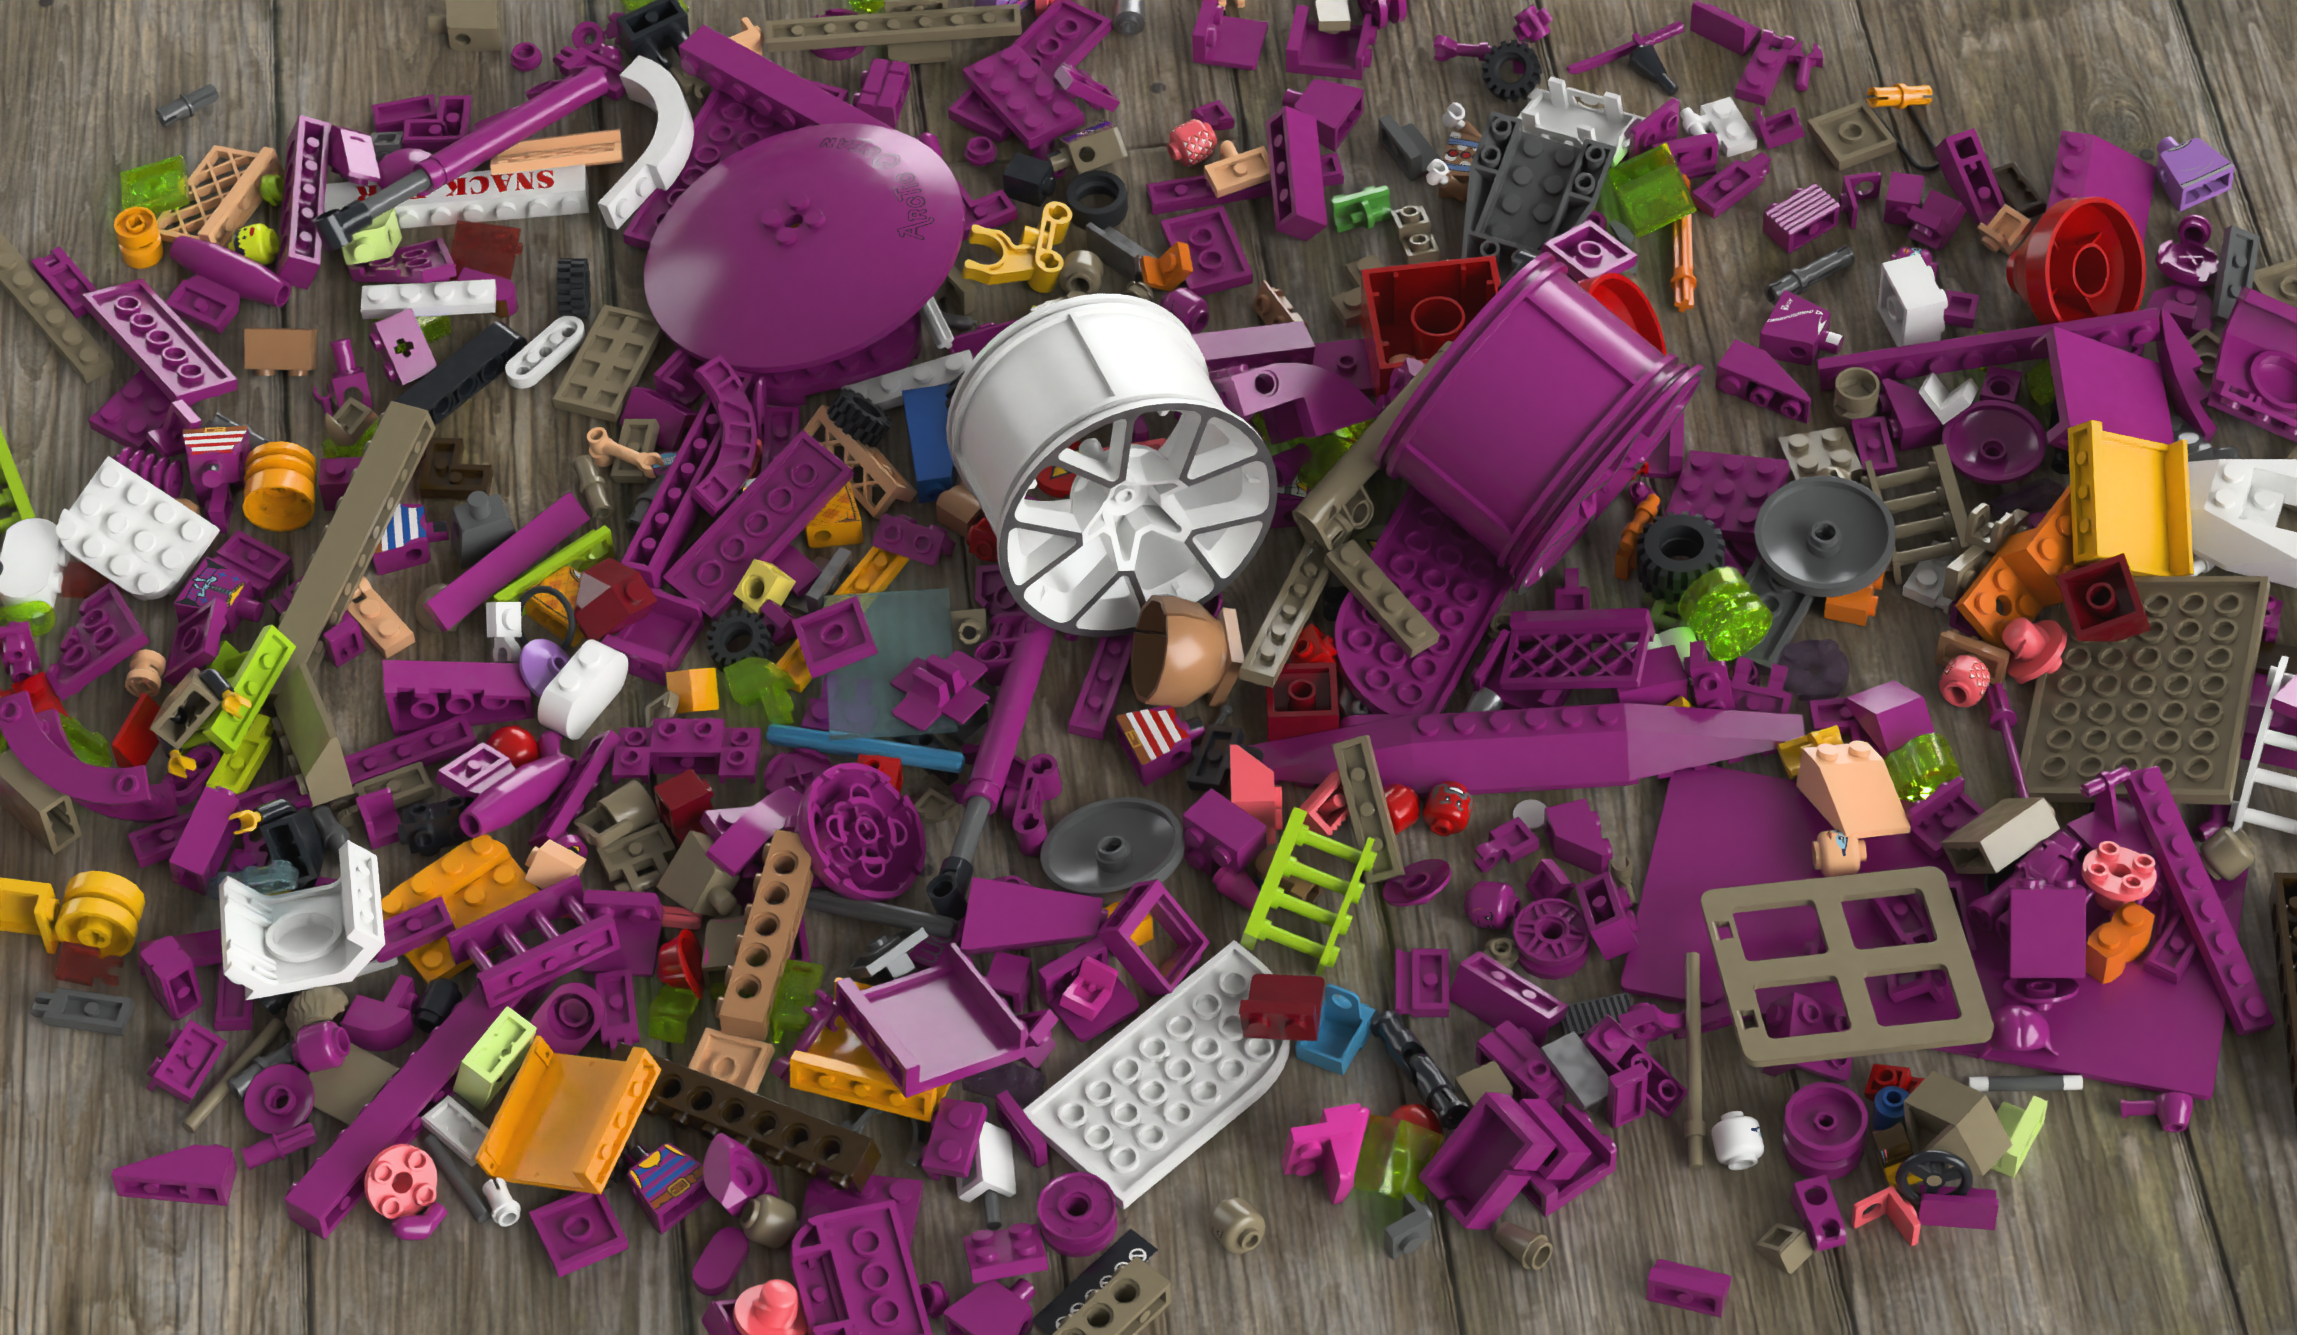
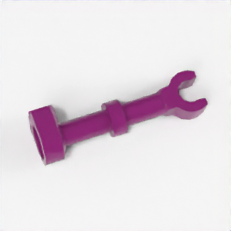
M1437 35L1433 47L1436 48L1434 59L1437 61H1447L1450 58L1463 56L1478 58V61L1485 62L1484 57L1486 53L1490 54L1492 52L1491 47L1493 46H1489L1488 42H1480L1479 45L1463 44L1445 35ZM1509 60L1512 61L1514 73H1524V66L1520 61Z

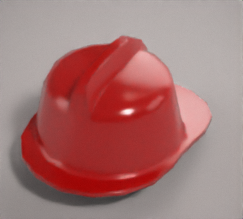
M682 929L678 937L661 946L658 953L659 966L657 977L661 982L667 983L673 989L690 988L697 999H702L704 983L702 971L703 951L699 941L689 929Z

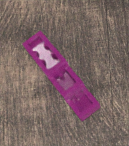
M2166 309L2161 311L2159 315L2160 341H2155L2164 381L2177 414L2210 443L2217 428L2204 410L2209 393L2197 377L2203 362Z

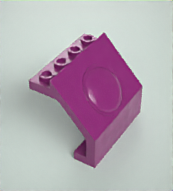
M2243 286L2221 334L2207 405L2296 443L2297 308Z

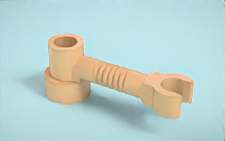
M595 427L587 434V440L590 444L589 453L591 458H594L595 465L599 467L612 465L616 457L637 466L648 478H656L653 469L650 467L651 465L657 464L665 467L658 453H640L615 443L608 437L606 430L602 427Z

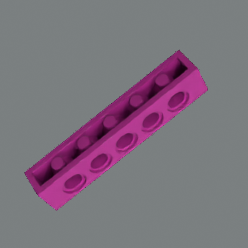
M299 115L287 139L277 275L292 286L308 290L321 260L322 240L316 230L313 219L324 213L330 123Z

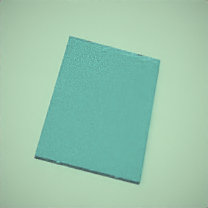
M949 588L824 596V608L858 596L878 654L827 673L830 740L958 732L957 722L943 714L923 732L893 717L891 713L907 695L890 685V682L916 657L926 661L930 655L935 654L945 660L953 653ZM949 693V698L951 699L954 695Z

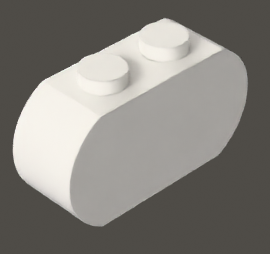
M41 518L25 519L12 525L6 532L0 554V561L3 564V572L0 575V607L11 617L32 619L44 615L54 607L57 593H61L63 590L64 581L62 573L64 567L69 565L70 553L64 548L56 533L57 525L49 520Z
M594 639L587 640L545 688L538 706V720L540 724L572 740L579 739L621 691L628 672V659L626 655Z

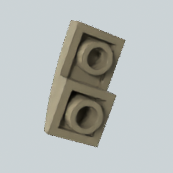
M1422 205L1405 206L1402 209L1390 211L1393 227L1407 264L1441 261L1440 249L1431 233V222Z

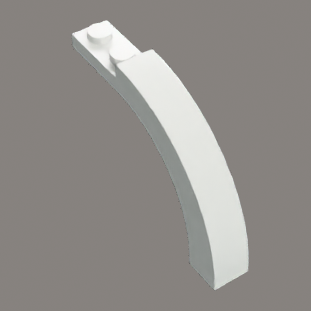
M640 55L619 76L629 99L651 108L658 114V122L654 137L645 152L598 202L607 227L618 230L656 188L668 190L683 170L693 145V120L677 81L661 65Z

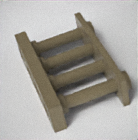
M1946 444L1932 447L1934 461L1928 462V466L1877 477L1872 461H1864L1866 475L1860 476L1861 484L1873 491L1881 499V489L1931 479L1932 482H1939V486L1935 487V491L1884 501L1891 514L1939 504V507L1946 506L1947 511L1943 512V516L1895 526V540L1946 529V532L1953 531L1954 537H1950V541L1902 552H1897L1896 547H1894V553L1886 568V572L1892 571L1895 585L1902 584L1900 566L1950 555L1957 558L1973 545L1964 541L1968 518Z

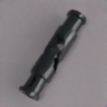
M1393 1010L1380 1013L1371 1023V1033L1383 1041L1386 1045V1053L1406 1079L1414 1084L1417 1088L1418 1096L1429 1109L1434 1110L1439 1116L1438 1121L1441 1127L1448 1130L1456 1129L1470 1112V1107L1467 1103L1457 1098L1454 1086L1435 1065V1062L1415 1034L1405 1029L1402 1025L1400 1014Z

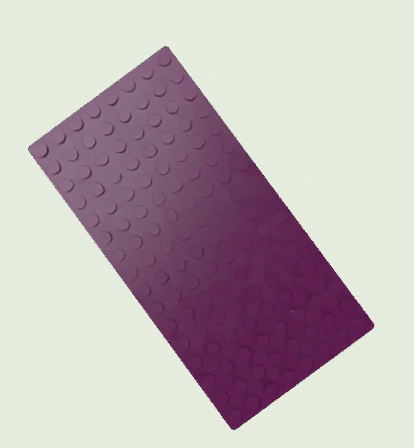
M1707 765V769L1695 771L1693 767L1674 771V776L1670 777L1636 916L1641 929L1635 932L1640 947L1627 953L1620 988L1623 992L1686 1004L1685 954L1696 952L1700 954L1701 1007L1707 1008L1716 1005L1715 1001L1724 997L1725 994L1700 908L1703 893L1711 889L1825 877L1821 870H1815L1812 841H1817L1818 835L1821 832L1836 829L1796 786L1797 781ZM1900 799L1906 814L1914 802ZM2060 828L2058 831H2056L2048 838H2046L2051 840L2059 831L2067 834L2068 836L2072 837L2076 841H2078L2080 844H2082L2067 829ZM1906 834L1858 838V840L1864 839L1867 860L1860 862L1857 874L1932 866L1942 870L1948 882L1961 880L1967 907L1975 899L1985 896V874H1956L1946 853L1934 860ZM2155 853L2149 855L2155 860V863L2160 864ZM2076 854L2075 864L2069 868L2066 878L2076 879V885H2082L2088 890L2090 887L2082 877L2081 869L2083 864L2077 859ZM2249 867L2232 881L2223 878L2218 881L2207 871L2218 897L2226 900L2224 911L2238 939ZM2012 874L1998 879L1991 887L1990 893L2003 884ZM2095 893L2086 903V937L2091 935L2109 913L2108 910L2097 904ZM1912 894L1928 918L1922 897L1918 894ZM2174 894L2169 902L2164 930L2179 908ZM1868 899L1844 901L1841 903L1853 944L1857 949L1898 946ZM2160 899L2155 902L2144 900L2140 905L2155 915L2150 944L2146 952L2138 959L2126 963L2122 974L2112 982L2101 984L2086 972L2085 978H2072L2079 985V991L2074 997L2052 1004V1008L2049 1010H2036L2048 1022L2051 1047L2059 1053L2058 1056L2045 1048L2028 1051L1991 1050L1980 1059L2066 1075H2082V1078L2162 1093H2185L2194 1099L2210 1100L2214 1090L2226 1008L2199 950L2177 985L2142 970L2145 959L2159 939L2156 937V929L2161 904ZM2009 903L2005 907L2007 910L2009 909ZM1808 905L1733 914L1744 956L1749 961L1803 956L1806 941H1813L1816 929H1820L1813 907ZM1970 920L1977 948L1974 951H1970L1990 1015L1992 1016L1997 1009L2011 1004L2030 1006L2028 1003L2008 997L2003 991L2004 982L2010 979L2006 973V958H2009V946L1998 936L1996 926L1991 932H1986ZM1717 927L1720 940L1731 938L1728 927ZM1887 975L1864 978L1877 1023L1881 1026H1896L1960 1018L1948 978L1947 985L1943 986V1001L1936 1002L1930 992L1896 1003L1889 996ZM1830 982L1754 990L1761 1016L1765 1019L1770 1003L1793 992L1843 1008L1837 985ZM1984 1043L1932 1048V1050L1976 1058L1982 1051Z

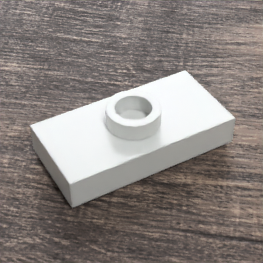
M447 1095L421 1117L422 1125L473 1167L477 1163L475 1157L479 1147L483 1143L489 1129L452 1097Z

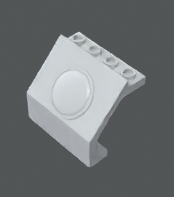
M347 840L339 849L341 877L336 882L272 896L261 894L226 876L219 884L223 975L227 976L233 983L245 986V1000L354 980L385 945L376 855Z

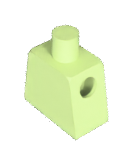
M395 207L373 219L371 226L353 234V241L340 248L346 265L389 258L394 254L402 239Z

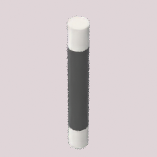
M2082 1075L1968 1077V1086L1980 1092L2082 1090L2083 1079Z

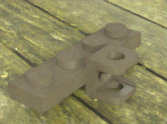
M1982 502L1971 511L1967 520L1964 541L1973 545L1946 567L1943 597L1956 601L1962 596L2010 535L2030 530L2028 527L2030 513L2017 508L2012 513L2006 512L2005 516L1999 521L1992 523L1989 522L1990 505Z

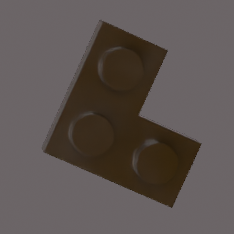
M431 438L428 443L420 482L421 498L468 499V496L475 491H483L489 496L493 477L492 465L461 464L464 453L463 438Z

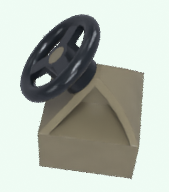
M1932 1071L1904 1100L1905 1122L1914 1155L1908 1157L1899 1166L1896 1173L1897 1188L1906 1199L1920 1205L1922 1194L1909 1186L1907 1182L1909 1172L1923 1179V1184L1926 1186L1924 1193L1937 1194L1938 1188L1944 1186L1946 1182L1961 1178L1960 1185L1952 1192L1944 1195L1965 1196L1971 1189L1973 1175L1984 1176L2013 1144L1986 1094Z

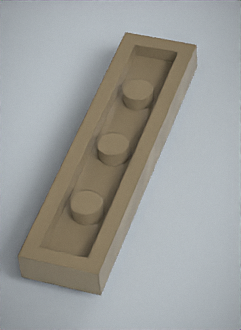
M1353 539L1325 555L1324 563L1410 658L1438 642L1440 634Z
M1363 735L1332 744L1359 850L1363 851L1368 837L1375 839L1371 850L1377 852V856L1370 873L1365 872L1367 883L1375 884L1405 875L1370 735Z

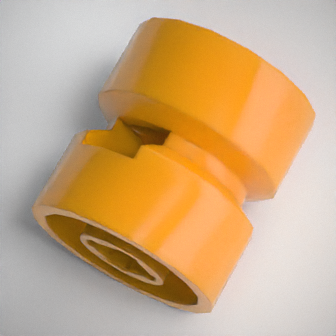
M132 207L119 213L114 220V229L124 263L135 269H145L157 264L163 257L164 248L155 214L150 209L144 207Z

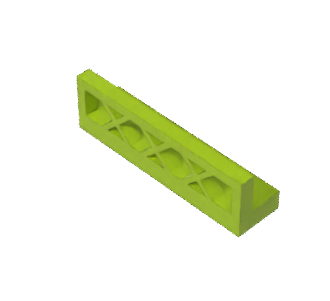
M604 525L596 531L593 529L506 584L483 602L484 608L486 609V603L519 602L527 589L564 566H571L579 573H582L610 557L614 559L615 551L611 530ZM525 606L523 608L522 617L526 615Z

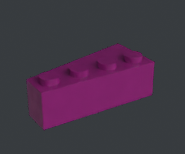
M382 660L384 693L394 736L407 735L465 714L470 726L535 718L533 693L523 680L519 663Z

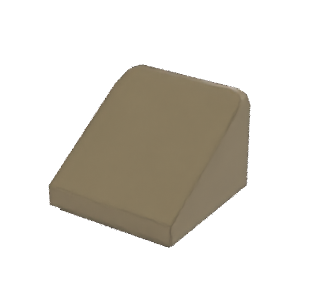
M1776 1223L1753 1246L1757 1253L1787 1274H1792L1813 1252L1804 1230Z

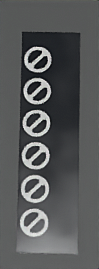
M1132 1229L1128 1230L1033 1318V1323L1047 1334L1052 1335L1068 1314H1075L1085 1304L1086 1299L1094 1290L1103 1288L1111 1280L1117 1268L1123 1264L1127 1265L1136 1256L1146 1262L1158 1249Z

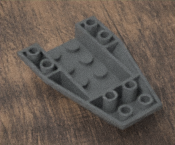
M1491 111L1470 165L1461 259L1495 255L1502 283L1511 273L1512 262L1519 252L1527 250L1540 255L1546 241L1556 238L1569 231L1572 227H1577L1585 222L1596 206L1614 158L1616 147L1588 138L1584 139L1581 148L1523 132L1522 119Z

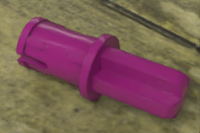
M305 1123L276 1135V1132H273V1137L249 1147L241 1148V1151L250 1171L257 1166L281 1158L282 1161L286 1160V1155L315 1144L317 1136L311 1123Z

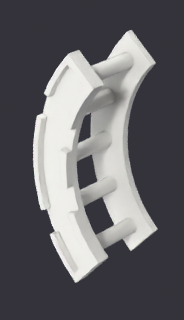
M2286 656L2281 657L2278 667L2271 666L2268 674L2266 687H2270L2271 690L2255 742L2240 802L2233 800L2229 812L2228 821L2234 823V832L2239 828L2242 829L2244 822L2297 835V820L2248 808L2254 782L2297 793V777L2258 768L2264 743L2297 752L2296 736L2269 730L2274 713L2270 709L2272 698L2295 676L2285 673L2289 659Z

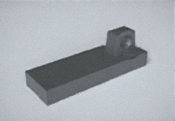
M2233 225L2224 230L2210 316L2211 320L2224 325L2227 323L2242 287L2252 289L2260 236Z

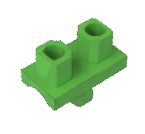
M1386 185L1377 188L1370 186L1363 188L1361 192L1345 196L1340 194L1333 196L1330 201L1336 232L1339 233L1361 226L1368 230L1374 228V223L1391 219L1390 211L1392 210L1389 200V188Z

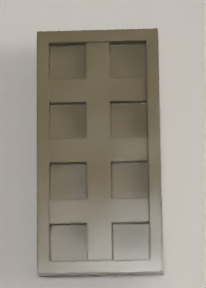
M604 304L553 397L554 408L616 423L628 402L633 387L637 385L664 334L656 323L654 316Z

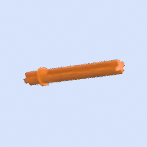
M1680 173L1679 176H1673L1671 179L1673 277L1670 279V287L1674 291V306L1678 307V312L1684 313L1686 309L1692 310L1694 308V289L1697 286V280L1693 276L1690 180L1687 179L1686 174Z

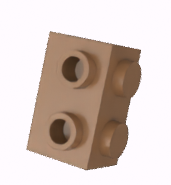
M263 327L244 329V369H255V375L259 376L275 375V370H288V376H308V370L318 369V329Z

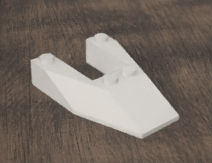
M2216 459L2188 462L2193 553L2223 570L2245 576H2269L2270 582L2297 588V532L2276 527L2283 503L2297 506V459Z

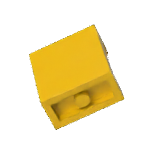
M0 877V931L39 935L42 937L46 952L55 954L59 942L62 941L57 937L55 930L60 911V901L56 899L52 885L49 883Z

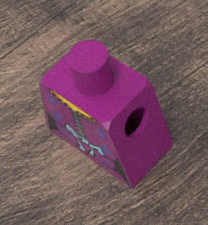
M205 557L173 603L179 623L216 597L228 603L225 614L226 626L221 632L223 634L234 633L243 618L256 623L259 622L264 613V604L255 601L250 579L209 557Z

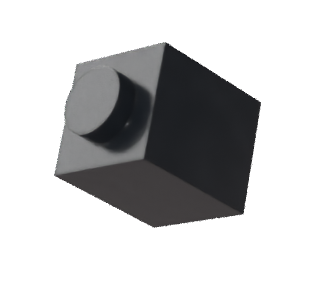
M1020 153L1015 154L1003 173L1004 192L1008 198L1041 207L1046 197H1050L1053 194L1056 186L1052 163Z

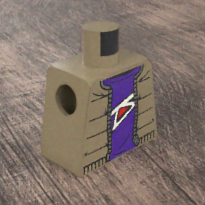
M1104 118L1060 137L1061 149L1046 155L1048 162L1052 163L1053 172L1069 167V169L1077 174L1128 156L1118 126Z

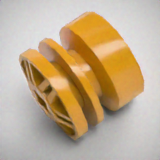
M283 441L268 442L254 448L248 454L245 461V487L243 489L242 503L245 517L252 524L275 532L293 531L304 527L312 520L315 512V486L317 482L315 457L307 449L297 444Z

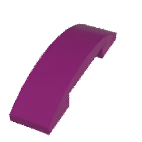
M786 786L766 796L733 823L707 850L705 855L731 877H734L754 861L757 853L764 848L766 842L770 843L772 841L775 829L785 831L786 817L798 815L803 795L792 786Z

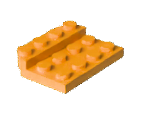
M485 834L462 843L397 886L389 895L382 899L383 921L442 896L455 928L459 929L537 893L539 889L534 884L525 880V872L511 857L508 848L503 843ZM446 936L402 954L427 986L431 980H439L440 978L451 979L474 963L471 959H468L456 965L453 962ZM498 946L486 951L485 954H488Z

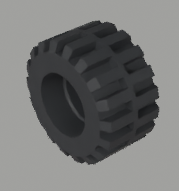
M1673 511L1666 513L1664 518L1660 515L1653 518V524L1647 523L1643 527V533L1639 534L1637 544V577L1639 582L1642 583V588L1645 592H1652V598L1656 600L1663 598L1665 603L1673 605V602H1680V606L1688 605L1689 601H1693L1695 604L1702 602L1703 596L1709 598L1714 594V588L1719 589L1722 584V578H1724L1725 541L1722 539L1720 529H1715L1714 522L1710 519L1704 521L1703 516L1697 513L1691 516L1688 511H1681V514L1675 515ZM1688 556L1693 559L1686 561H1676L1670 559V557Z

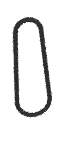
M1868 95L1867 98H1873L1875 95ZM1912 105L1907 106L1909 112L1911 113L1912 117L1914 118L1915 122L1917 123L1918 127L1920 128L1921 132L1923 133L1924 137L1926 138L1927 142L1933 150L1936 147V145L1934 144L1933 140L1931 139L1930 135L1928 134L1927 130L1925 129L1924 125L1922 124ZM1871 108L1897 141V147L1916 169L1931 171L1940 166L1938 160L1932 166L1919 165L1875 109Z

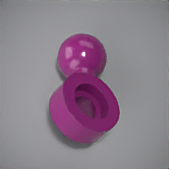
M585 21L575 27L572 33V42L577 49L579 47L585 48L609 61L621 65L623 56L620 49L613 45H605L606 36L598 24ZM590 35H594V42L592 44H586V38Z

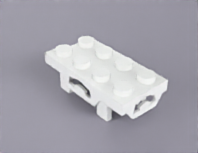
M1555 77L1548 79L1549 91L1535 88L1527 97L1528 105L1517 117L1523 120V132L1578 148L1582 147L1585 138L1615 146L1616 152L1610 166L1614 168L1629 151L1631 129L1645 119L1642 116L1623 112L1620 95L1606 92L1603 96L1570 87L1566 89L1565 80ZM1575 97H1582L1580 100L1586 104L1596 105L1601 103L1605 107L1604 109H1593L1583 105L1581 102L1577 103Z

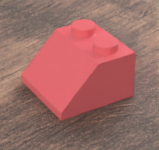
M1230 745L1231 802L1266 825V845L1276 844V830H1283L1282 786L1274 785V772L1240 746Z

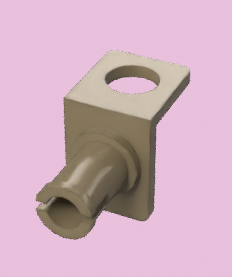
M985 608L950 611L954 651H961L970 657H974L976 648L988 638Z

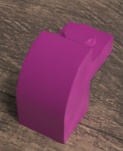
M1931 189L1922 208L1920 209L1912 205L1907 215V218L1913 224L1908 237L1936 250H1941L1955 234L1967 209L1961 202Z
M400 974L384 1002L356 995L341 1021L342 1027L349 1036L350 1043L365 1050L381 1052L395 1049L413 1036L415 1029L411 1015L414 1014V1010L419 1003V995L416 993L413 978Z

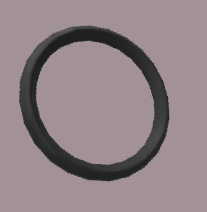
M541 585L531 588L519 600L521 602L522 637L518 638L521 644L525 646L529 643L522 628V612L526 602L535 594L548 593L555 596L567 612L568 633L563 644L560 646L566 651L575 634V616L570 602L559 590L550 586Z

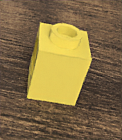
M754 559L733 594L744 602L742 607L745 610L760 616L761 613L764 614L760 609L769 599L782 606L796 581L773 563Z

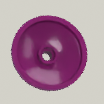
M1983 400L1971 403L1969 407L1946 422L1943 430L1942 445L1946 444L1952 467L1961 475L1984 484L2002 485L2020 481L2031 475L2039 467L2045 455L2046 436L2040 422L2026 409L2006 401Z

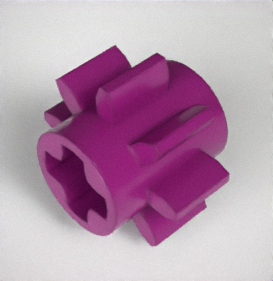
M1532 4L1514 16L1518 24L1512 30L1519 41L1527 38L1530 44L1551 32L1547 24L1553 19L1545 7L1537 10L1535 5Z

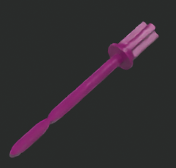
M1995 683L1993 687L1988 686L1985 691L1991 714L1988 721L1993 730L2001 731L2018 798H2029L2011 728L2017 723V716L2010 708L2003 685Z

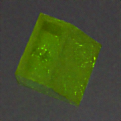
M1667 142L1620 163L1608 171L1615 193L1636 238L1642 237L1697 211L1681 169Z

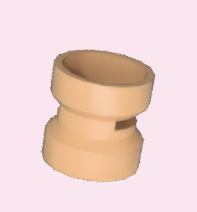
M145 649L134 652L130 661L131 671L127 674L125 681L127 691L136 697H140L142 693L148 694L151 698L157 696L161 687L160 677L164 674L166 667L165 658L153 650Z

